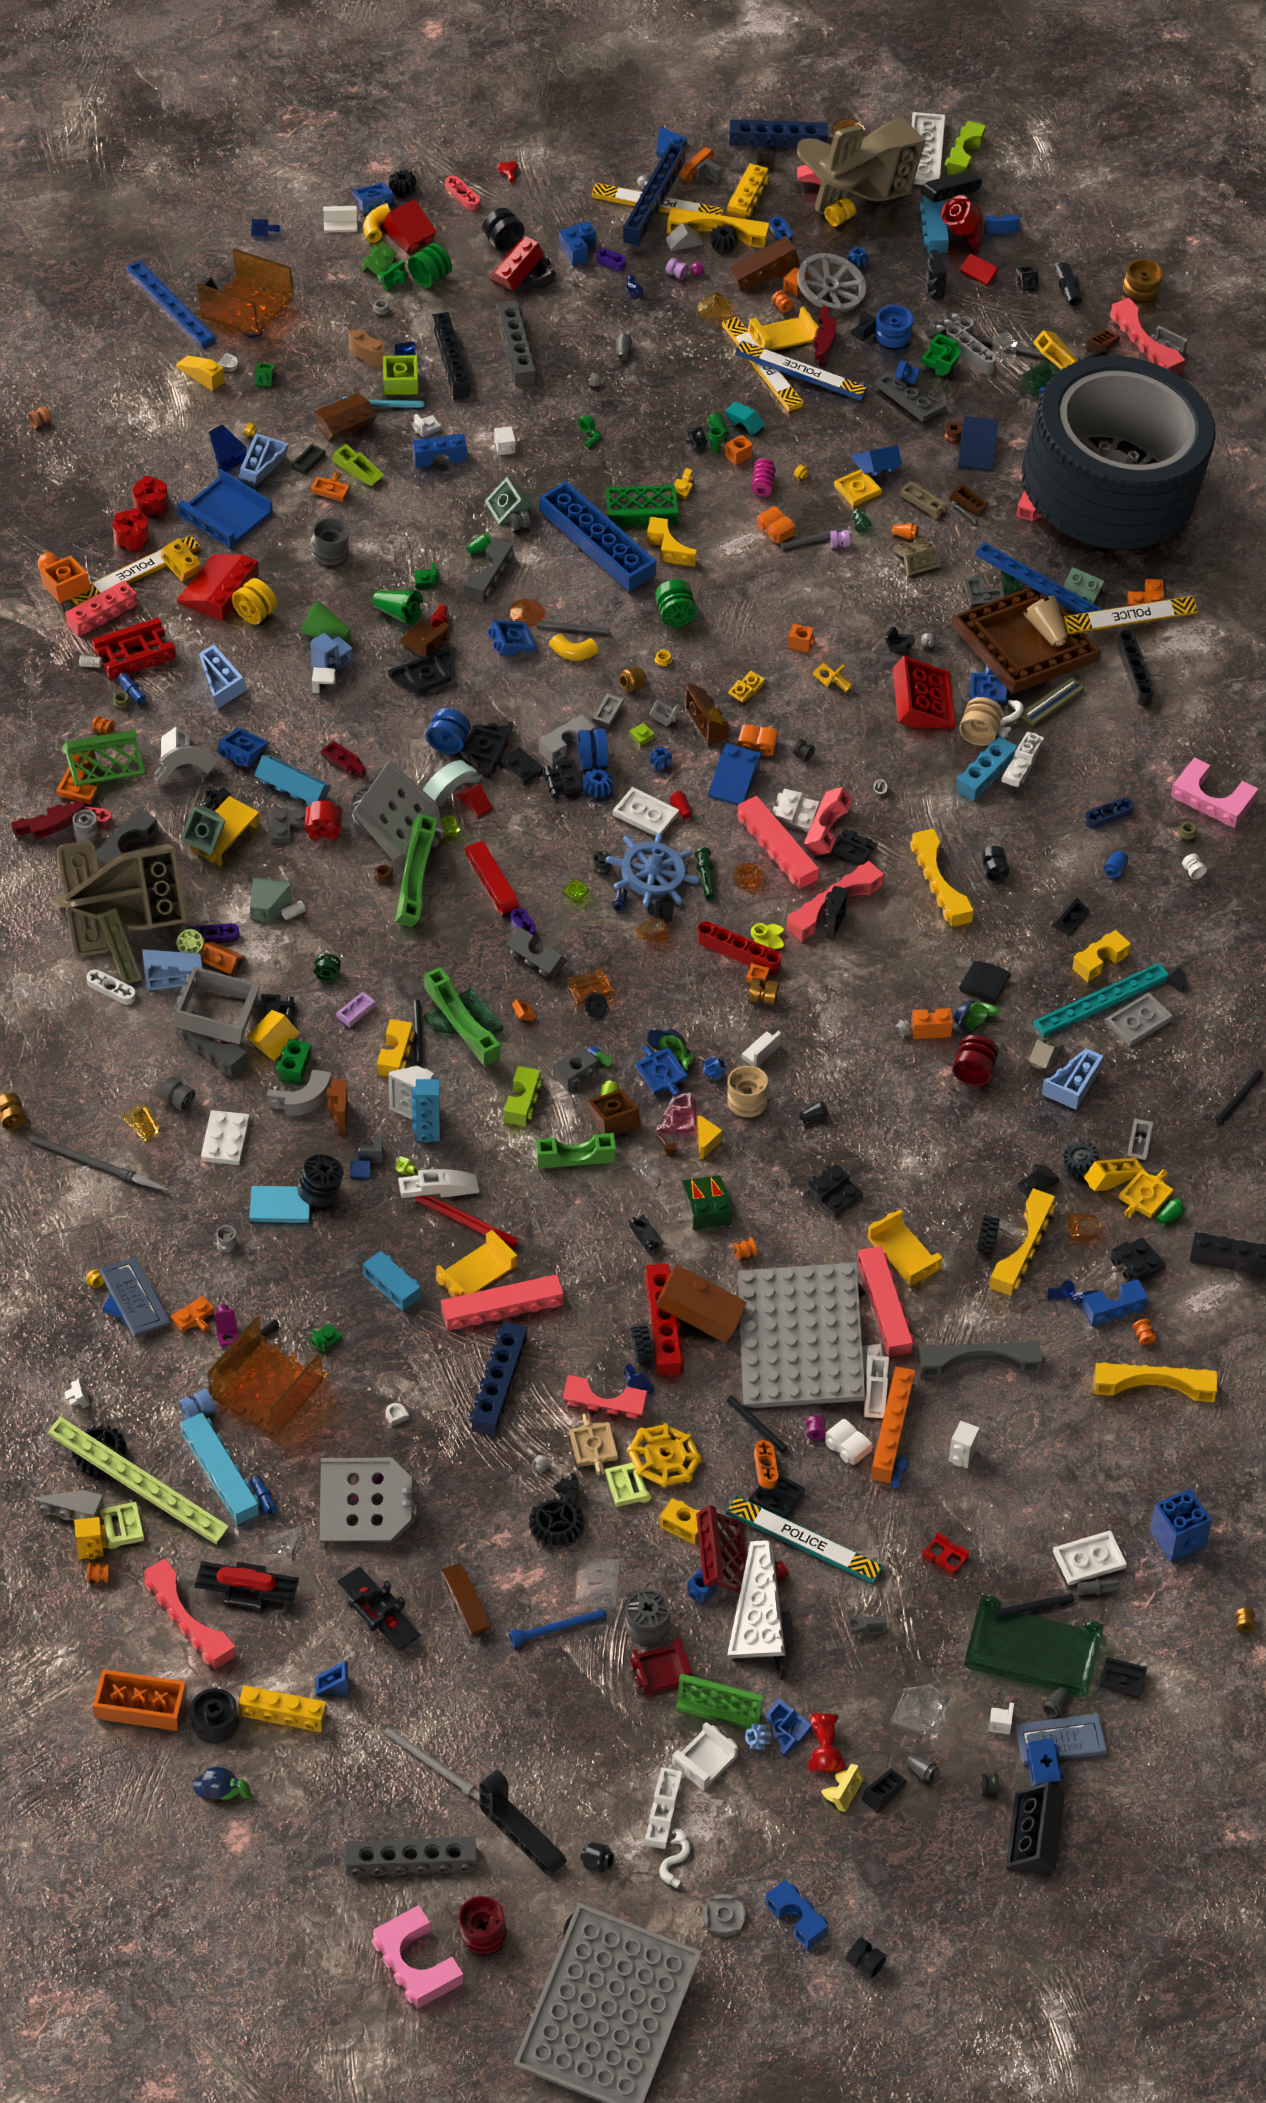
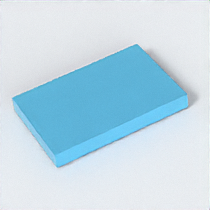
M252 1186L250 1222L309 1223L310 1205L300 1198L297 1187Z

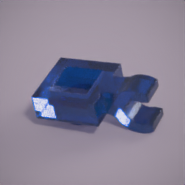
M252 219L251 236L268 237V232H280L281 226L269 225V220Z
M630 1363L623 1367L625 1370L623 1375L628 1380L626 1387L645 1390L648 1392V1395L654 1392L655 1387L644 1373L637 1375Z

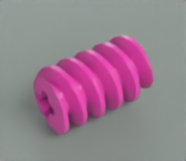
M759 459L754 464L751 490L754 494L761 497H767L772 494L776 469L770 459Z

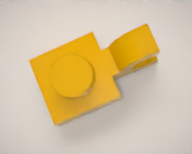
M686 468L682 480L676 479L674 485L677 498L687 500L693 489V483H691L693 470Z

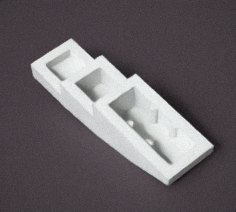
M661 1768L645 1837V1846L666 1849L683 1771Z

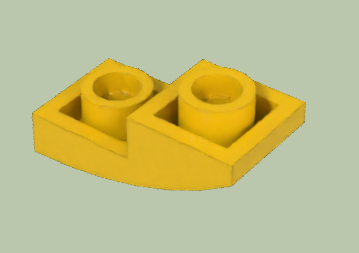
M750 670L742 681L738 680L728 692V695L743 703L765 684V679Z

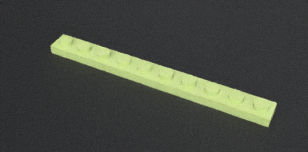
M61 1416L48 1431L50 1437L217 1545L229 1530L228 1525Z

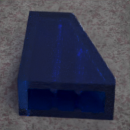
M223 424L208 432L209 445L218 474L219 469L227 472L244 462L247 455V447Z

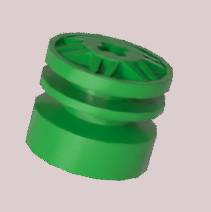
M436 243L429 244L420 252L409 257L407 261L411 276L420 286L425 288L432 286L452 271L450 257Z
M679 579L669 580L662 583L655 591V600L664 624L671 627H680L695 619L697 606L688 582Z

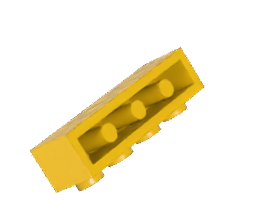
M749 164L727 205V216L748 219V217L752 216L753 207L757 206L759 196L763 195L764 187L769 183L768 168Z
M246 1685L243 1686L238 1703L239 1716L322 1732L327 1716L326 1701Z

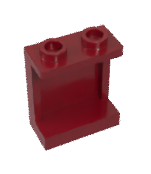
M680 1637L672 1639V1646L640 1654L634 1649L632 1650V1658H629L630 1668L632 1671L635 1670L637 1675L635 1676L637 1688H641L643 1695L679 1687L681 1673L689 1676L693 1675Z

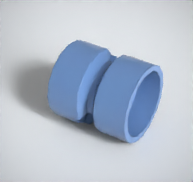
M206 1389L194 1393V1397L187 1396L178 1401L185 1420L200 1413L207 1417L216 1412L214 1402Z

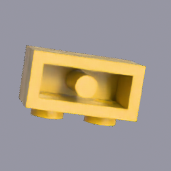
M180 538L162 548L161 559L181 582L199 572L201 565L199 558L192 554L188 545L182 542Z
M99 1517L74 1520L78 1558L96 1559L103 1557V1548H107L105 1526L100 1525Z

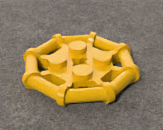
M668 1423L645 1429L639 1428L633 1442L627 1448V1455L630 1456L636 1475L647 1478L661 1485L662 1488L682 1482L689 1483L692 1481V1476L698 1465L702 1463V1456L693 1442V1436L690 1433L686 1434L668 1426ZM660 1433H662V1435L653 1436V1437L651 1436V1435H655V1434H660ZM642 1440L647 1442L645 1447H639ZM683 1445L687 1446L690 1453L686 1452ZM662 1451H664L665 1454H669L668 1457L661 1455ZM638 1455L644 1456L646 1460L644 1465H642ZM684 1461L691 1462L687 1469L683 1466ZM668 1473H680V1475L667 1477Z

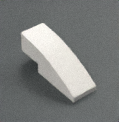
M867 1355L864 1417H884L888 1384L889 1357Z

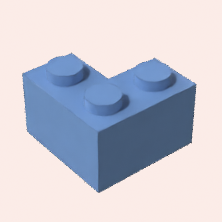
M323 633L310 641L312 667L333 668L337 671L353 660L352 647L339 636L332 640Z

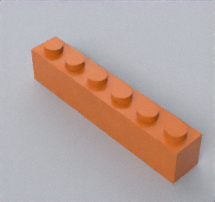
M895 1366L872 1465L871 1480L891 1483L914 1384L915 1370Z

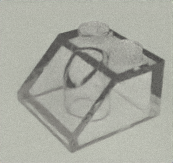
M599 1557L578 1566L575 1605L616 1608L620 1559Z
M935 1684L904 1688L890 1724L918 1735L936 1733L950 1698Z

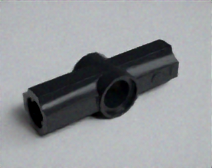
M1061 262L1056 266L1060 292L1064 293L1068 305L1078 307L1082 303L1078 277L1073 275L1069 264Z

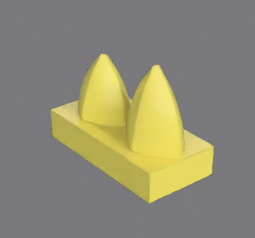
M851 1764L848 1770L835 1774V1778L839 1783L838 1787H829L821 1790L823 1796L835 1803L839 1811L846 1812L865 1779L859 1766Z

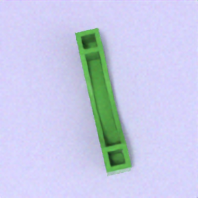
M420 813L413 821L395 923L413 927L419 921L422 907L424 871L438 818Z
M439 967L424 974V989L482 1065L486 1066L500 1059V1043L490 1031L481 1027L470 1015L443 969Z

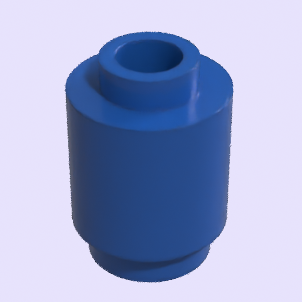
M1116 851L1111 854L1104 866V871L1109 877H1120L1128 864L1127 854L1123 851Z

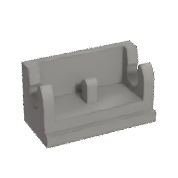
M1161 326L1156 328L1155 335H1151V338L1159 344L1176 349L1182 357L1186 353L1187 339Z

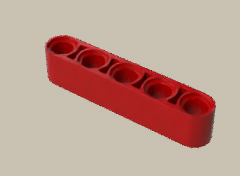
M480 841L464 848L466 857L498 912L503 915L515 908H519V902L485 843Z
M708 921L701 922L698 925L697 942L700 945L748 966H751L752 963L770 968L769 975H776L780 972L782 957L778 951Z

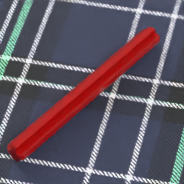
M432 1195L415 1196L416 1201L484 1235L493 1230L512 1249H515L519 1243L518 1238Z

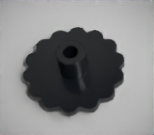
M591 993L584 999L583 1007L588 1016L598 1019L607 1012V1000L604 999L603 995Z

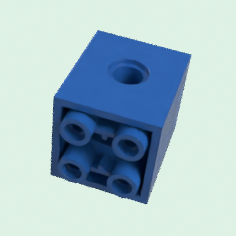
M1190 1488L1155 1504L1150 1531L1169 1560L1174 1561L1207 1545L1212 1519Z

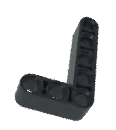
M495 1770L479 1783V1805L482 1812L546 1875L551 1876L567 1862L564 1854L508 1800V1781L502 1772Z

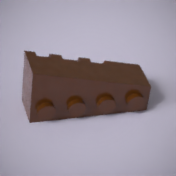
M785 236L730 266L728 269L731 279L742 291L785 276L794 267L799 269L800 263L796 248Z

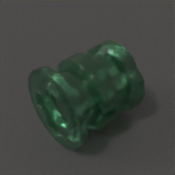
M864 509L853 511L851 518L855 525V530L859 533L868 531L872 523Z

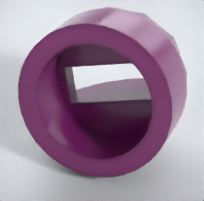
M698 261L691 265L690 271L693 275L699 276L704 274V267Z

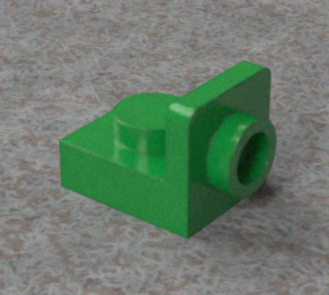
M259 362L255 368V385L270 387L272 385V376L276 371V364Z
M431 562V569L414 570L415 588L437 587L436 579H440L439 568H435V562Z
M329 1323L319 1331H316L314 1328L310 1331L312 1345L324 1353L342 1340V1334Z

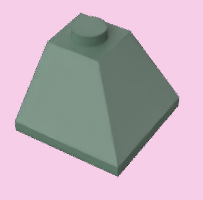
M506 477L485 500L499 525L509 523V514H519L525 510L529 513L535 506L529 495L509 477Z
M193 806L180 840L213 855L226 820L219 813L205 806Z
M253 878L250 902L251 919L271 921L282 914L281 910L292 904L290 882Z

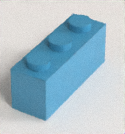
M380 1251L363 1263V1275L402 1311L421 1298V1286L418 1281L412 1280L405 1269L399 1268L389 1255L386 1256Z

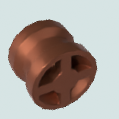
M955 421L947 423L945 440L949 443L960 442L962 438V425Z

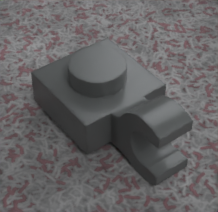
M871 1615L865 1617V1620L857 1616L850 1617L849 1624L858 1625L851 1627V1634H858L860 1632H865V1635L886 1633V1615Z

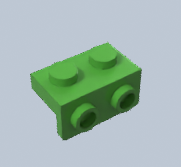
M383 241L379 245L375 244L369 251L371 255H367L363 259L362 263L364 265L361 267V270L364 271L368 267L376 275L381 271L385 272L398 253Z

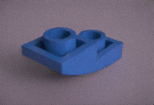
M1004 214L1003 218L986 215L984 232H1016L1019 230L1020 216Z

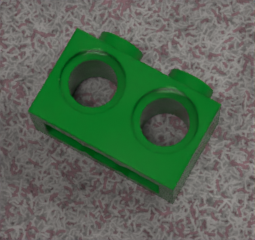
M289 1039L287 1045L283 1046L281 1052L282 1059L276 1065L279 1081L301 1085L312 1055L310 1043Z

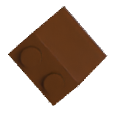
M622 1089L587 1100L596 1128L601 1134L614 1133V1136L640 1128L639 1108Z

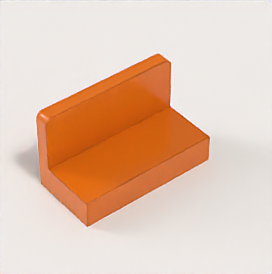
M215 942L204 943L200 954L201 962L230 975L234 974L238 961L245 959V955Z

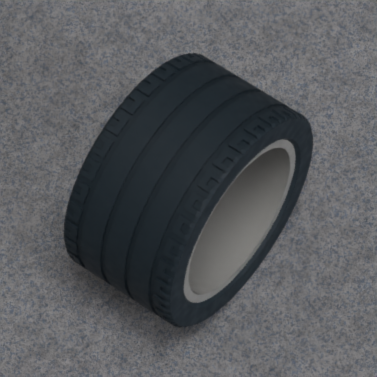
M1098 356L1074 362L1061 369L1060 372H1057L1047 382L1041 394L1022 464L1021 474L1023 475L1022 481L1023 487L1026 489V495L1029 496L1028 499L1045 520L1063 533L1082 542L1113 549H1135L1163 542V540H1167L1170 536H1174L1176 532H1179L1189 521L1193 513L1216 439L1215 422L1211 415V410L1199 392L1187 381L1174 372L1152 362L1125 356ZM1089 439L1112 440L1113 442L1111 445L1107 442H1100L1099 448H1097ZM1119 444H1127L1147 455L1137 465L1139 454L1136 451H1133V453L1130 451L1127 455L1116 450Z

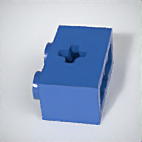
M1053 1738L1028 1742L1025 1745L1032 1787L1046 1782H1050L1052 1785L1058 1784L1061 1778H1063L1062 1766L1058 1765L1057 1757H1059L1058 1745L1054 1744ZM1043 1759H1045V1762H1049L1047 1767H1045V1764H1041Z

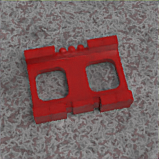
M939 1532L930 1545L922 1551L923 1558L931 1563L934 1561L936 1565L941 1568L943 1567V1570L952 1576L955 1575L965 1560L969 1558L970 1551L960 1545L957 1548V1545L948 1541V1538ZM934 1544H939L944 1548L939 1556L929 1551ZM952 1554L962 1559L957 1566H952L947 1562Z

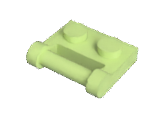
M633 1463L605 1469V1476L616 1507L636 1502L645 1503L651 1500V1494L646 1489L643 1477L636 1475ZM628 1473L633 1474L639 1492L634 1493Z
M136 1502L107 1507L100 1511V1516L104 1520L108 1549H115L120 1545L144 1541ZM113 1516H118L121 1530L120 1536H115L112 1522Z

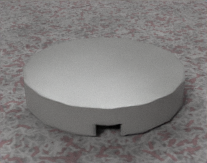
M721 1894L712 1897L705 1904L702 1919L704 1926L709 1932L716 1936L728 1937L741 1931L745 1925L746 1911L742 1902L736 1900V1897Z

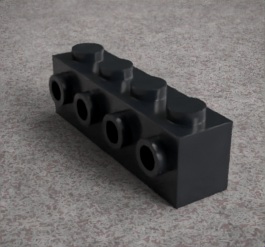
M1195 1232L1189 1261L1266 1276V1245Z

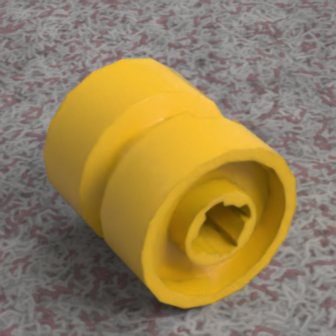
M843 197L836 201V203L826 207L824 214L829 224L837 227L855 216L856 209L849 198Z

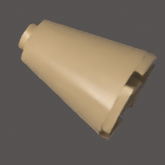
M1054 595L1048 596L1049 600L1044 601V599H1041L1028 607V612H1024V615L1052 646L1060 647L1066 643L1068 636L1057 599Z

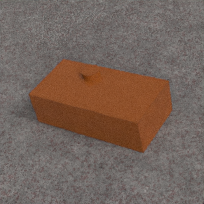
M677 1264L668 1275L655 1306L726 1343L734 1333L747 1302Z

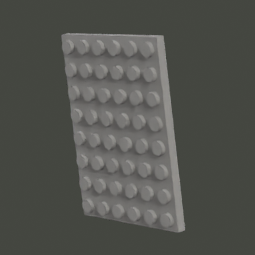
M857 1262L738 1271L739 1298L747 1302L740 1317L744 1407L747 1409L865 1401Z
M578 1902L513 2067L602 2103H643L702 1951Z

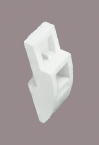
M1030 732L1025 734L1015 751L1013 760L1003 774L1001 782L1016 787L1024 783L1036 760L1044 737Z
M446 1169L420 1170L417 1176L398 1178L402 1198L438 1193L440 1198L479 1193L476 1175L463 1171Z

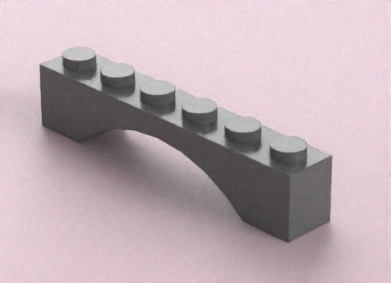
M1031 1340L1024 1342L1007 1341L1004 1343L986 1342L984 1344L926 1345L919 1347L918 1354L921 1378L941 1377L947 1371L971 1362L998 1363L1010 1367L1019 1373L1041 1372L1042 1366L1040 1342Z

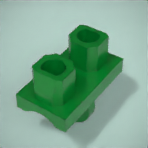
M403 260L396 264L392 263L387 271H381L377 274L379 282L383 284L384 289L387 291L398 283L403 284L406 282V277L409 276L405 268V261Z

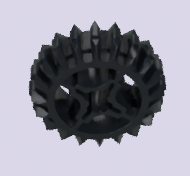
M92 1424L91 1429L84 1428L85 1433L125 1458L127 1453L126 1441L123 1439L122 1433H118L116 1428L111 1430L110 1425L104 1428L102 1424L99 1427H95ZM107 1442L111 1443L115 1448H111V1445H108ZM72 1451V1459L77 1467L80 1466L82 1472L87 1470L88 1475L95 1472L96 1476L103 1472L106 1476V1472Z
M562 1495L559 1499H555L552 1496L551 1500L545 1497L543 1503L538 1501L537 1507H533L532 1513L529 1515V1528L531 1529V1535L535 1536L536 1542L542 1541L543 1546L549 1544L551 1549L554 1545H557L560 1549L562 1544L568 1547L569 1541L575 1543L576 1538H580L581 1531L584 1529L582 1510L577 1508L576 1502L570 1504V1498L564 1501ZM565 1515L568 1516L573 1523L568 1522V1519L565 1518ZM540 1521L543 1522L544 1525L548 1527V1529H545L541 1525Z

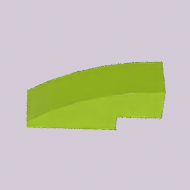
M344 444L334 452L331 459L345 472L368 485L373 486L384 477V474L361 452L356 453L347 444Z

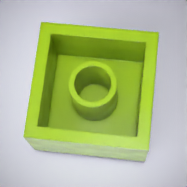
M417 355L383 356L384 395L418 394Z

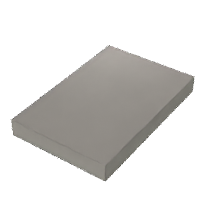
M1148 992L1107 1017L1105 1023L1131 1047L1173 1021L1174 1016Z

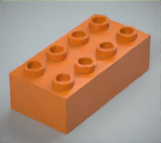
M102 1669L93 1704L94 1718L178 1731L187 1697L186 1682Z

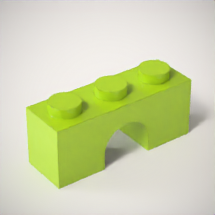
M522 1066L517 1067L513 1079V1092L522 1094V1096H508L504 1108L505 1123L526 1127L528 1119L532 1120L534 1112L532 1107L538 1101L537 1090H541L543 1078H540V1070Z

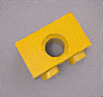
M672 1498L660 1515L659 1527L696 1545L699 1540L696 1513L701 1510H695L685 1502Z

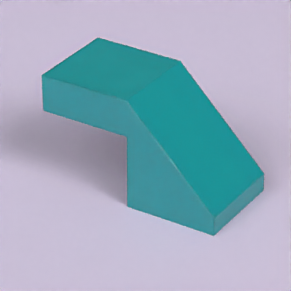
M734 402L724 411L733 425L742 422L751 436L765 425L755 410L738 402Z

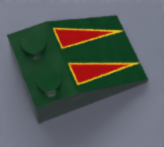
M720 1175L682 1180V1187L693 1230L731 1225L732 1208Z

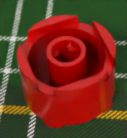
M965 196L953 197V200L949 203L946 202L941 210L943 222L957 235L973 233L979 221L980 212Z
M144 476L142 480L133 486L134 508L140 509L141 513L147 518H151L152 515L161 516L167 511L168 490L166 483L151 476Z
M137 508L114 515L112 525L116 545L120 548L121 546L126 547V550L142 548L147 539H149L147 517Z
M325 800L314 801L311 806L307 805L304 830L309 835V838L311 840H318L322 837L329 840H337L342 829V808L339 805L336 807L333 805V802Z

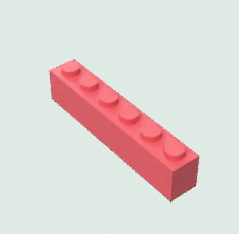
M758 796L738 804V820L744 823L751 835L756 837L759 845L767 850L770 858L778 863L780 870L788 875L791 883L801 889L818 880L819 868Z
M882 1246L858 1250L857 1262L887 1356L891 1358L911 1354L912 1346L915 1345L914 1335L909 1333V1320L907 1317H904V1305L898 1299L899 1289L893 1283L894 1274L892 1269L888 1268L889 1259L887 1253L883 1252Z
M556 1274L441 1300V1312L447 1331L457 1330L470 1325H479L483 1322L498 1321L501 1318L516 1317L520 1314L537 1312L546 1308H556L559 1305H563V1291Z

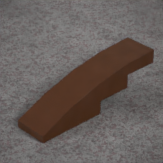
M459 1563L441 1569L442 1576L449 1587L450 1595L457 1605L458 1613L471 1636L490 1630L491 1626L462 1564Z

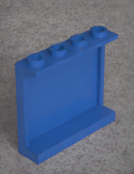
M219 469V478L190 502L187 503L181 500L177 503L178 516L231 549L273 514L272 501L259 494L255 489H251L242 481L237 480L231 474Z

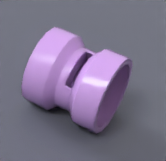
M671 258L667 263L666 273L675 275L676 278L682 280L686 276L689 266L683 262L679 263L675 258Z
M842 530V532L830 531L831 548H838L839 546L850 547L849 530Z

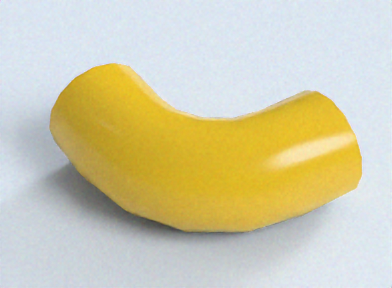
M387 203L373 209L365 218L363 230L367 241L370 243L378 242L382 238L380 226L383 224L387 214L391 212Z
M561 633L555 635L549 642V646L555 653L570 661H583L599 653L597 644L591 638L581 643H572Z

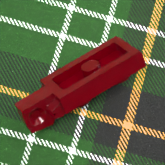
M334 740L320 751L321 756L349 774L354 773L355 776L361 779L366 775V767L363 766L360 758Z

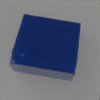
M414 341L394 345L395 356L416 355Z

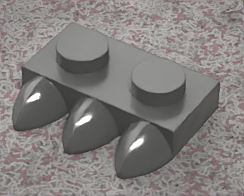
M956 311L950 314L946 312L940 316L941 319L939 321L935 320L928 325L930 328L924 332L927 337L937 334L954 323L953 321L961 318V315L957 314Z

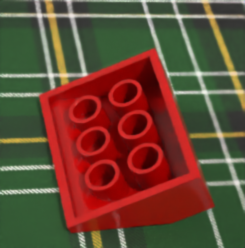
M213 554L179 596L177 603L224 621L234 608L232 603L233 593L242 588L250 579L259 576L258 561L243 554Z
M904 655L892 668L898 723L912 728H954L956 725L950 672Z

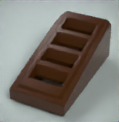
M1106 328L1087 341L1086 349L1093 353L1104 347L1108 350L1120 339V335Z
M963 483L952 492L949 498L950 501H957L959 506L977 515H980L989 505L987 501Z

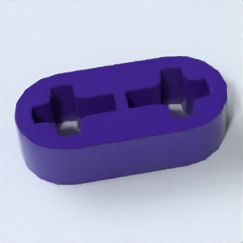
M599 249L596 252V262L616 271L625 269L626 258L623 255L608 249Z
M523 908L513 909L510 914V921L515 930L519 926L523 929L526 927L529 933L535 936L536 927L527 911Z

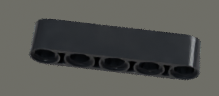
M965 171L926 182L921 188V194L936 203L955 196L976 192L982 185V179L970 171Z
M1122 630L1118 638V652L1136 702L1141 706H1149L1152 703L1154 694L1152 680L1134 632Z

